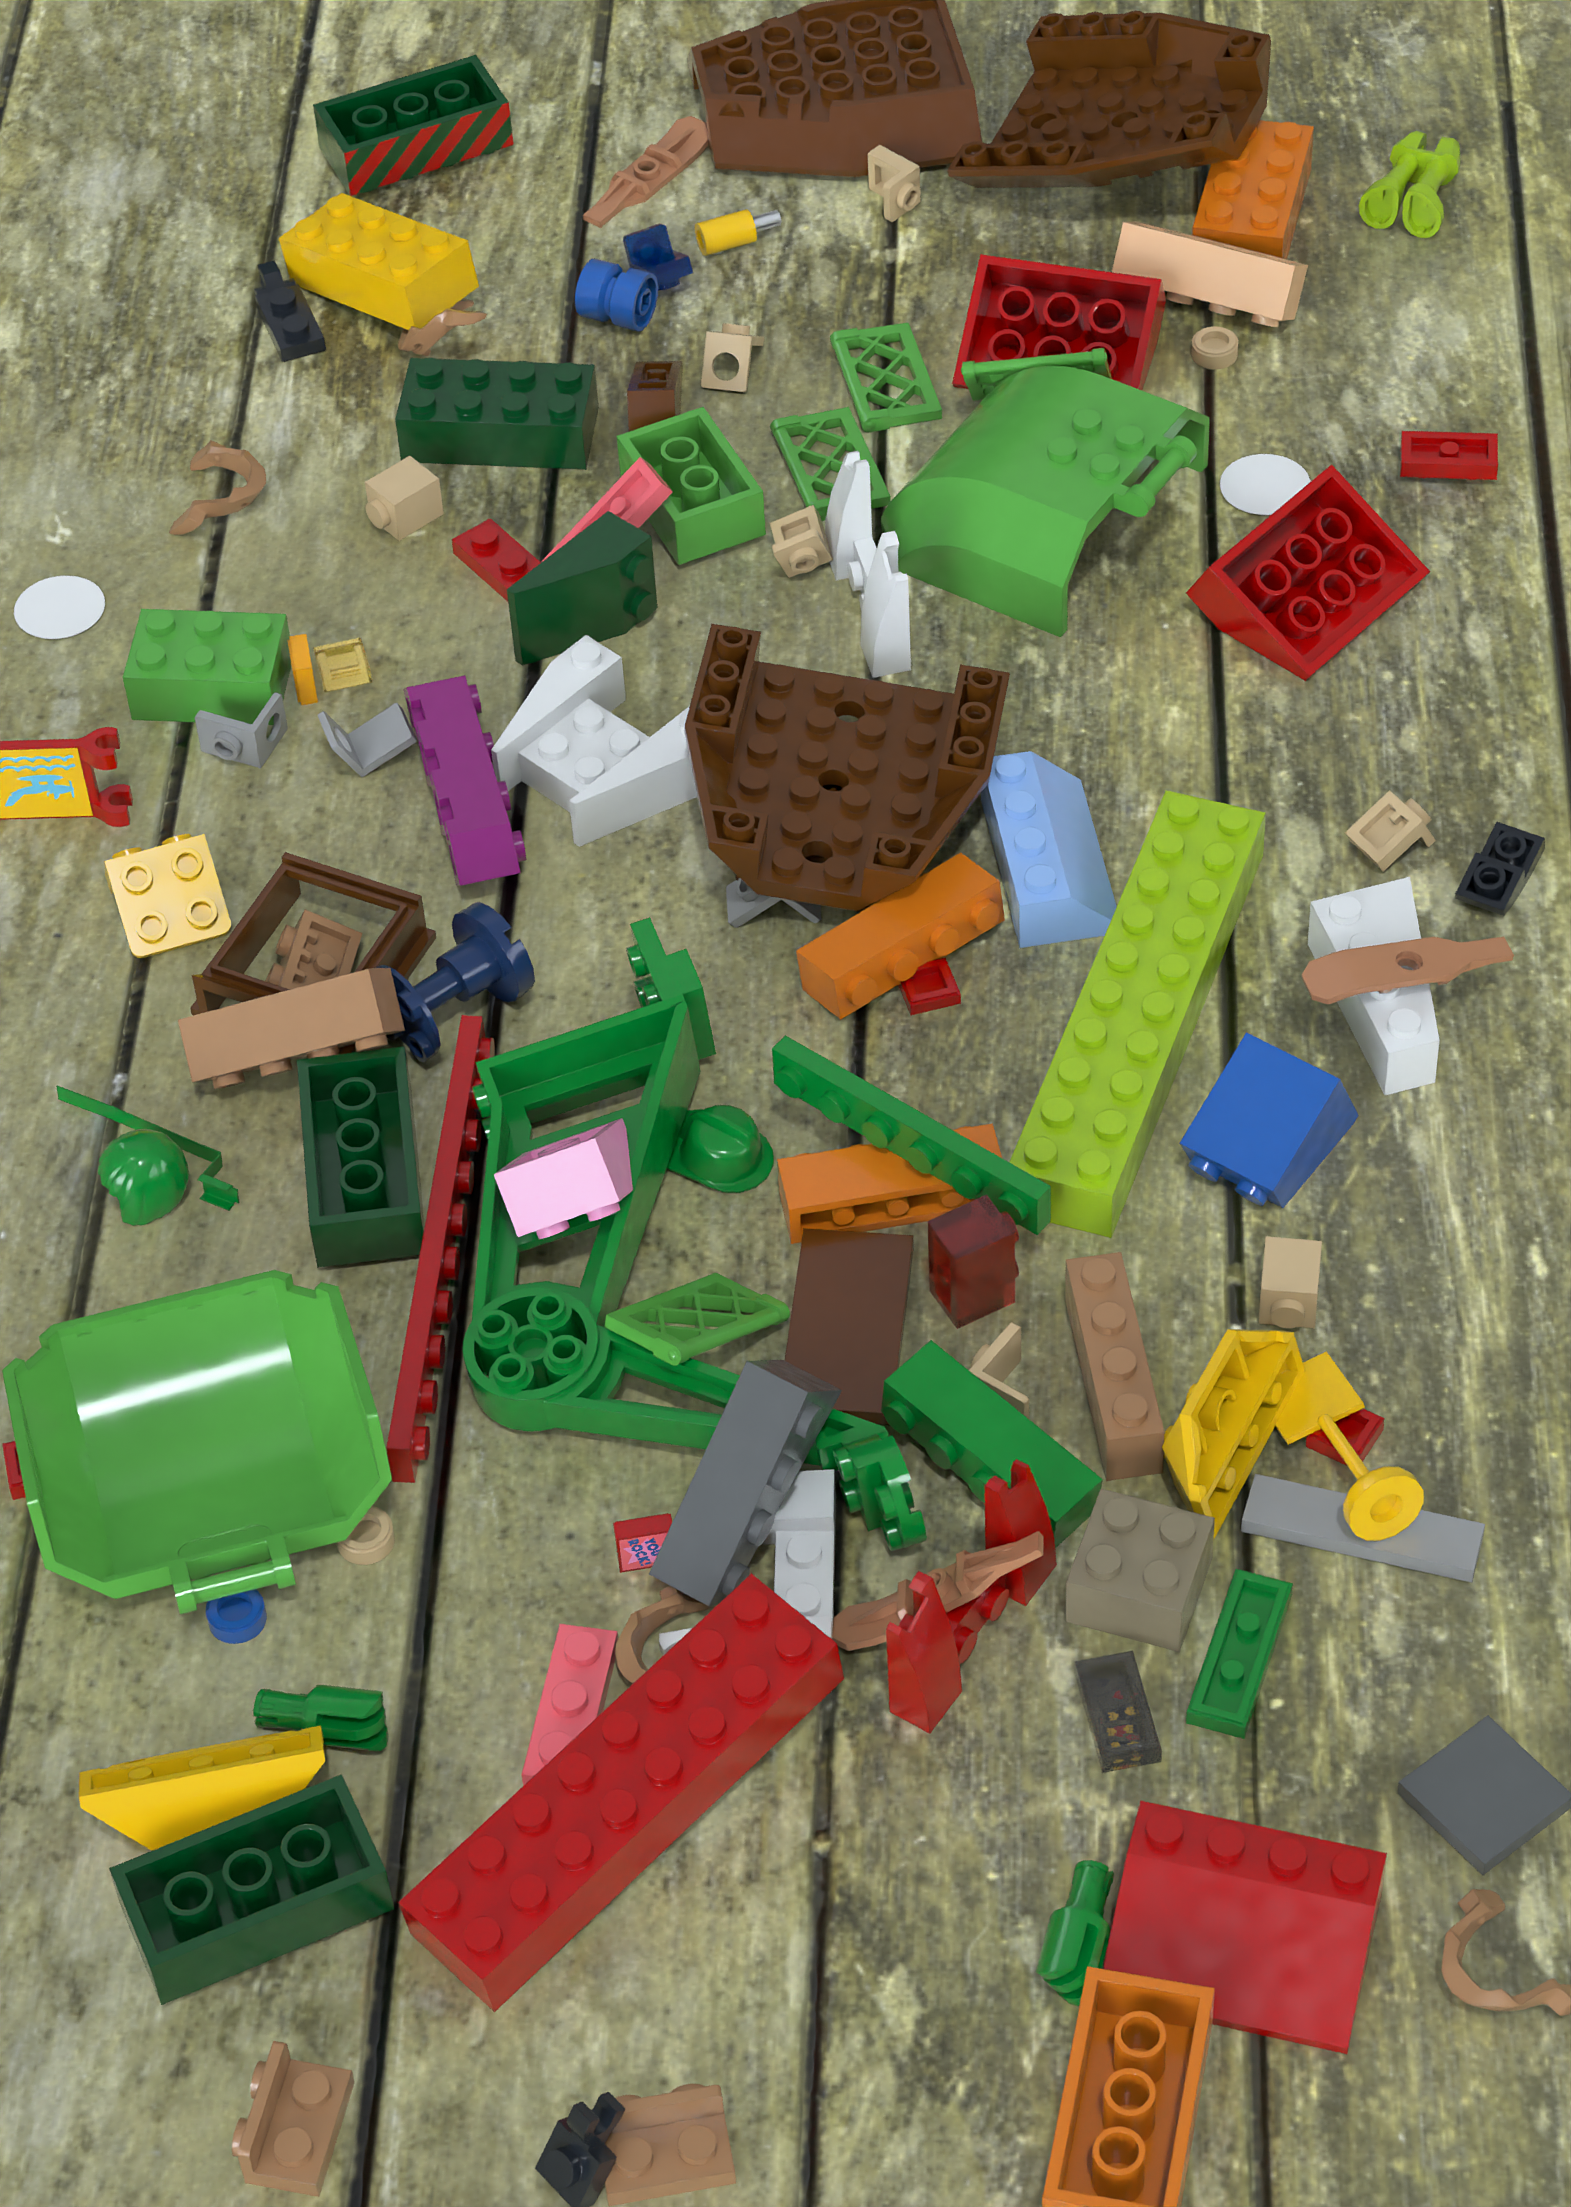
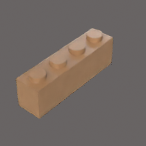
M390 968L365 969L178 1020L192 1082L212 1081L214 1089L245 1083L243 1073L260 1069L261 1077L293 1070L291 1060L306 1056L307 1058L338 1055L340 1054L338 1048L355 1044L357 1052L387 1046L386 1035L405 1031Z
M1117 1252L1066 1259L1065 1302L1106 1481L1163 1473L1164 1452L1162 1445L1165 1432L1122 1253Z

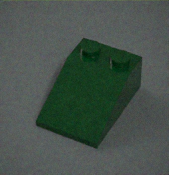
M607 511L507 589L515 661L523 666L562 654L585 635L597 642L624 635L639 622L649 618L653 611L658 608L651 535Z

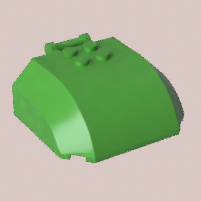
M1040 366L1014 373L998 383L898 492L884 510L881 517L883 533L895 531L899 542L898 571L1050 634L1062 637L1068 629V583L1085 540L1113 508L1136 517H1144L1155 505V496L1179 468L1188 467L1202 472L1208 465L1210 417L1121 382L1082 369L1063 366ZM1155 459L1159 460L1158 464L1140 484H1134Z
M271 1270L51 1325L39 1336L41 1348L26 1362L25 1360L15 1358L2 1370L26 1501L44 1567L49 1571L114 1599L173 1585L181 1615L198 1610L196 1604L273 1584H277L278 1589L296 1585L289 1554L346 1540L392 1481L378 1412L339 1286L320 1282L315 1287V1290L294 1285L292 1274ZM246 1565H252V1566H248V1567H245V1568H241V1569H237V1570H233V1571H229V1572H225V1573H221V1574H217V1575L211 1576L212 1574H215V1573H219V1572H223V1571H227V1570H231V1569L243 1567V1566H246Z

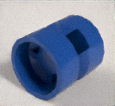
M597 258L590 259L582 269L575 292L576 312L581 317L600 322H607L611 319L615 326L642 331L649 324L656 308L658 298L657 277L654 273L631 267L624 273L619 264Z

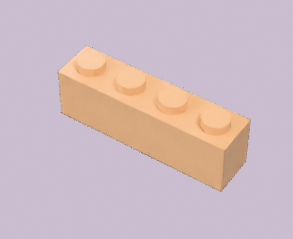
M1133 221L1123 222L1112 272L1162 279L1163 288L1167 291L1166 299L1192 305L1195 298L1210 302L1208 308L1210 311L1235 316L1238 309L1253 313L1252 322L1278 327L1279 321L1294 320L1296 317L1308 265Z

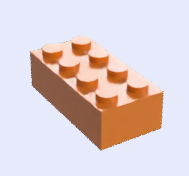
M1259 120L1238 159L1211 164L1192 227V235L1287 259L1311 173L1314 126L1298 125L1294 122L1281 123Z
M1087 1967L1045 2181L1042 2207H1181L1212 2030L1215 1988Z

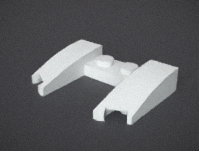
M859 451L848 452L845 455L831 491L825 520V534L833 558L829 563L835 579L849 578L852 590L861 591L859 596L861 608L860 645L872 677L875 678L911 670L908 576L898 571L899 542L895 531L882 533L876 548L872 538L870 466L866 459L860 460Z
M834 1469L798 1471L775 1514L773 1526L762 1544H775L774 1592L833 1640L836 1518ZM692 1628L660 1633L659 1645L661 1653L664 1655Z

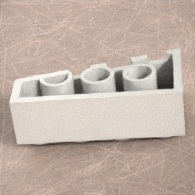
M1410 877L1311 901L1308 946L1315 959L1345 949L1421 939ZM1401 966L1402 968L1407 970H1414L1413 968L1408 966ZM1429 983L1394 988L1390 992L1379 994L1378 991L1367 992L1337 1001L1384 1095L1435 1083L1440 1040Z

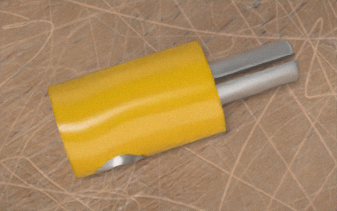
M744 209L695 223L697 244L704 256L721 254L725 250L756 242L758 231L781 225V216L777 210L752 217L750 211Z

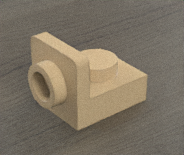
M1390 790L1345 832L1348 839L1383 872L1418 839L1427 848L1436 841L1426 826L1432 820L1426 811L1412 798L1403 803Z

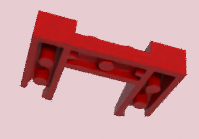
M1017 1459L1013 1461L1011 1467V1489L1008 1488L1006 1481L997 1476L989 1479L984 1486L985 1550L1017 1542L1039 1531L1043 1535V1556L999 1577L977 1598L948 1612L944 1609L933 1578L918 1571L909 1585V1588L913 1590L914 1616L907 1613L901 1619L898 1626L889 1622L886 1628L890 1713L929 1734L962 1692L960 1664L964 1663L972 1653L977 1641V1633L987 1620L993 1622L1001 1615L1008 1602V1598L1027 1606L1057 1566L1055 1539L1047 1507L1029 1465Z

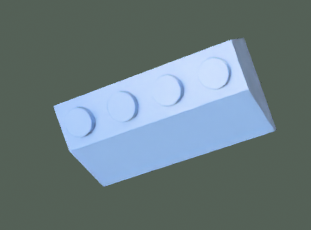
M1032 751L994 756L989 783L981 792V803L1019 948L1105 936L1117 906L1081 780Z

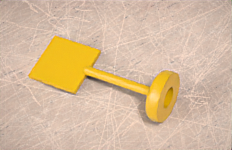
M1326 1351L1303 1362L1305 1372L1282 1411L1275 1427L1288 1445L1322 1429L1357 1478V1481L1348 1490L1343 1503L1344 1519L1354 1534L1366 1541H1380L1393 1537L1406 1529L1419 1515L1424 1503L1423 1489L1413 1474L1401 1467L1384 1466L1369 1471L1337 1427L1336 1421L1365 1408V1406Z

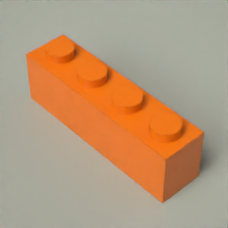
M960 852L918 877L914 883L883 898L796 950L803 991L840 1020L896 987L900 984V981L908 980L914 976L917 968L921 965L949 955L1005 921L1000 881Z
M993 1123L974 1127L965 1126L953 1130L1002 1158ZM856 1144L847 1148L817 1153H802L793 1157L777 1159L779 1195L791 1244L802 1242L803 1228L866 1232L992 1210L975 1199H967L961 1196L952 1186L935 1176L919 1172L909 1161L888 1149L878 1148L873 1144Z

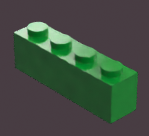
M932 1340L884 1380L881 1412L884 1414L889 1425L901 1434H909L926 1448L930 1458L939 1467L951 1469L968 1483L973 1494L983 1503H985L984 1486L993 1476L1006 1481L1008 1488L1011 1489V1467L1013 1461L1017 1459L1029 1465L1048 1510L1055 1539V1548L1091 1516L1102 1488L1103 1479Z

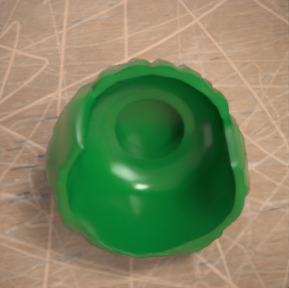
M138 1129L122 1134L106 1146V1149L103 1150L99 1158L98 1174L100 1175L101 1183L109 1189L110 1195L117 1197L119 1200L122 1221L132 1226L146 1225L170 1213L180 1203L187 1189L189 1170L184 1153L170 1137L162 1132L152 1129Z

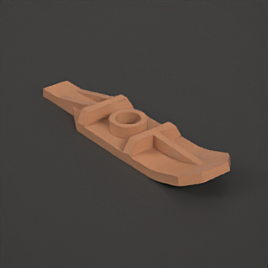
M693 116L676 120L660 141L655 145L651 144L648 146L644 154L623 171L619 170L614 174L610 181L609 189L592 208L583 214V220L601 228L624 208L646 202L691 165L709 145L707 123Z
M1504 936L1462 943L1439 937H1428L1333 952L1309 961L1302 973V980L1312 1000L1332 1004L1367 992L1378 991L1379 994L1390 992L1394 988L1435 982L1438 985L1447 984L1461 973L1493 963L1512 961L1514 954ZM1401 966H1408L1413 968L1414 970H1407L1402 968Z
M1037 1531L1017 1542L975 1553L963 1550L956 1554L955 1563L943 1569L937 1568L928 1572L926 1575L933 1578L945 1611H951L977 1598L999 1577L1043 1556V1535ZM905 1579L899 1582L898 1591L885 1598L847 1606L833 1619V1641L847 1651L887 1642L886 1628L889 1622L898 1626L901 1619L907 1613L914 1616L913 1590L909 1588L911 1581Z

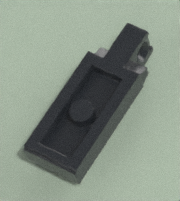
M275 260L257 265L261 277V287L254 289L257 310L281 361L286 362L326 351L324 336L299 284H296L293 278L283 281L281 271Z

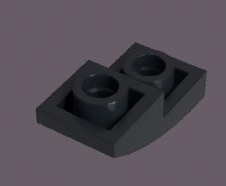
M1496 822L1481 854L1475 853L1455 893V899L1504 916L1512 907L1533 873L1545 849V838Z

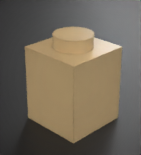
M411 456L406 457L365 482L368 501L365 508L370 521L377 528L385 529L398 541L444 514L439 478Z
M1266 1236L1259 1324L1277 1325L1282 1328L1302 1327L1315 1329L1322 1241Z

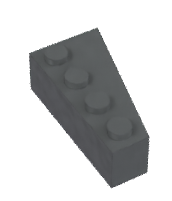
M784 1360L746 1361L649 1575L707 1606L718 1605L750 1574V1568L747 1567L758 1546L767 1538L773 1526L777 1510L842 1390Z

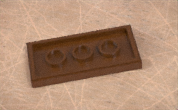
M803 1228L784 1361L841 1389L842 1392L833 1409L878 1425H889L884 1414L881 1412L884 1380L895 1372L900 1364L914 1251V1235Z

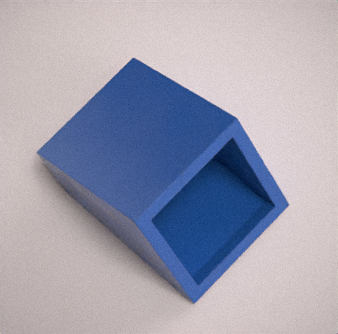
M1246 1032L1179 1144L1190 1159L1188 1166L1197 1174L1213 1182H1217L1221 1176L1237 1184L1235 1191L1259 1206H1264L1268 1200L1284 1208L1351 1128L1359 1115L1339 1078Z

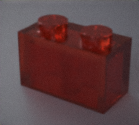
M984 1195L927 1221L929 1291L957 1329L1015 1303V1278L1019 1276V1268L1015 1260V1243L1019 1241V1233L1013 1219L1007 1212L1003 1211L1000 1213L989 1197Z

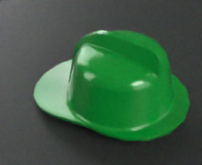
M715 1105L704 1110H687L667 1169L721 1192L741 1193L758 1187L768 1178L774 1166V1155L767 1138L759 1133L758 1127L750 1115L742 1109L731 1105Z

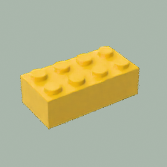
M344 193L330 198L324 206L307 218L298 221L295 227L279 237L289 278H293L295 283L299 284L301 288L407 330H410L411 326L417 328L424 327L436 315L446 309H450L479 287L468 240Z

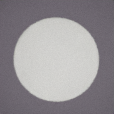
M1256 454L1243 457L1230 464L1221 476L1220 489L1224 498L1237 509L1251 514L1271 515L1310 483V478L1307 472L1291 459L1273 454Z
M77 576L51 577L31 585L19 596L14 607V617L22 630L35 637L44 639L67 638L84 632L100 619L105 608V598L101 589L87 579Z

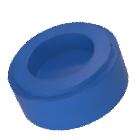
M257 1589L211 1600L206 1604V1617L210 1631L217 1639L225 1643L239 1644L252 1640L263 1630L267 1621L264 1600Z

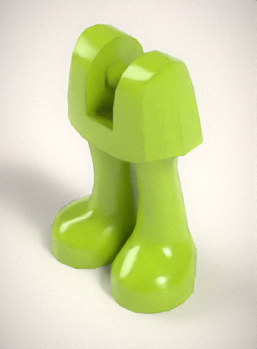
M1414 131L1399 140L1392 147L1389 158L1393 168L1384 178L1375 181L1363 193L1360 199L1359 213L1362 220L1368 226L1375 229H1385L1392 225L1400 211L1404 190L1408 182H1412L1415 184L1407 191L1403 201L1402 219L1404 226L1410 234L1419 238H1429L1435 235L1440 229L1444 218L1443 205L1437 195L1439 186L1447 185L1459 172V142L1454 138L1442 137L1435 151L1432 152L1426 150V133Z

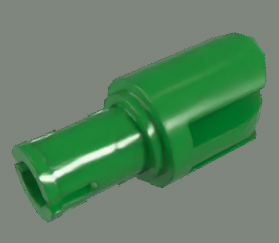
M320 1684L316 1685L308 1694L261 1689L255 1699L253 1716L257 1717L254 1721L257 1727L301 1731L305 1728L321 1726L324 1745L370 1751L383 1750L387 1747L389 1739L388 1729L385 1724L386 1714L382 1704V1691Z
M1083 1860L1075 1865L1072 1886L1066 1905L1055 1910L1050 1916L1035 1971L1043 1977L1044 1981L1051 1988L1057 1991L1059 1996L1069 2004L1080 2006L1087 1967L1102 1969L1111 1927L1105 1921L1103 1915L1107 1897L1114 1880V1872L1108 1871L1109 1867L1093 1860Z

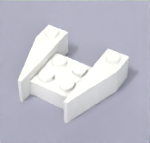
M587 635L551 661L491 749L497 782L505 780L509 791L522 781L570 812L574 844L579 847L698 797L684 733L689 707L651 737L612 714L611 711L626 700L622 657Z

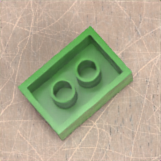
M704 407L617 436L620 478L641 457L652 465L673 491L648 518V521L678 565L766 535L763 490Z
M141 609L123 674L131 719L195 722V716L199 710L253 724L274 692L282 694L284 699L292 666L287 641L290 640V633L286 614ZM274 715L271 717L268 725L274 724Z

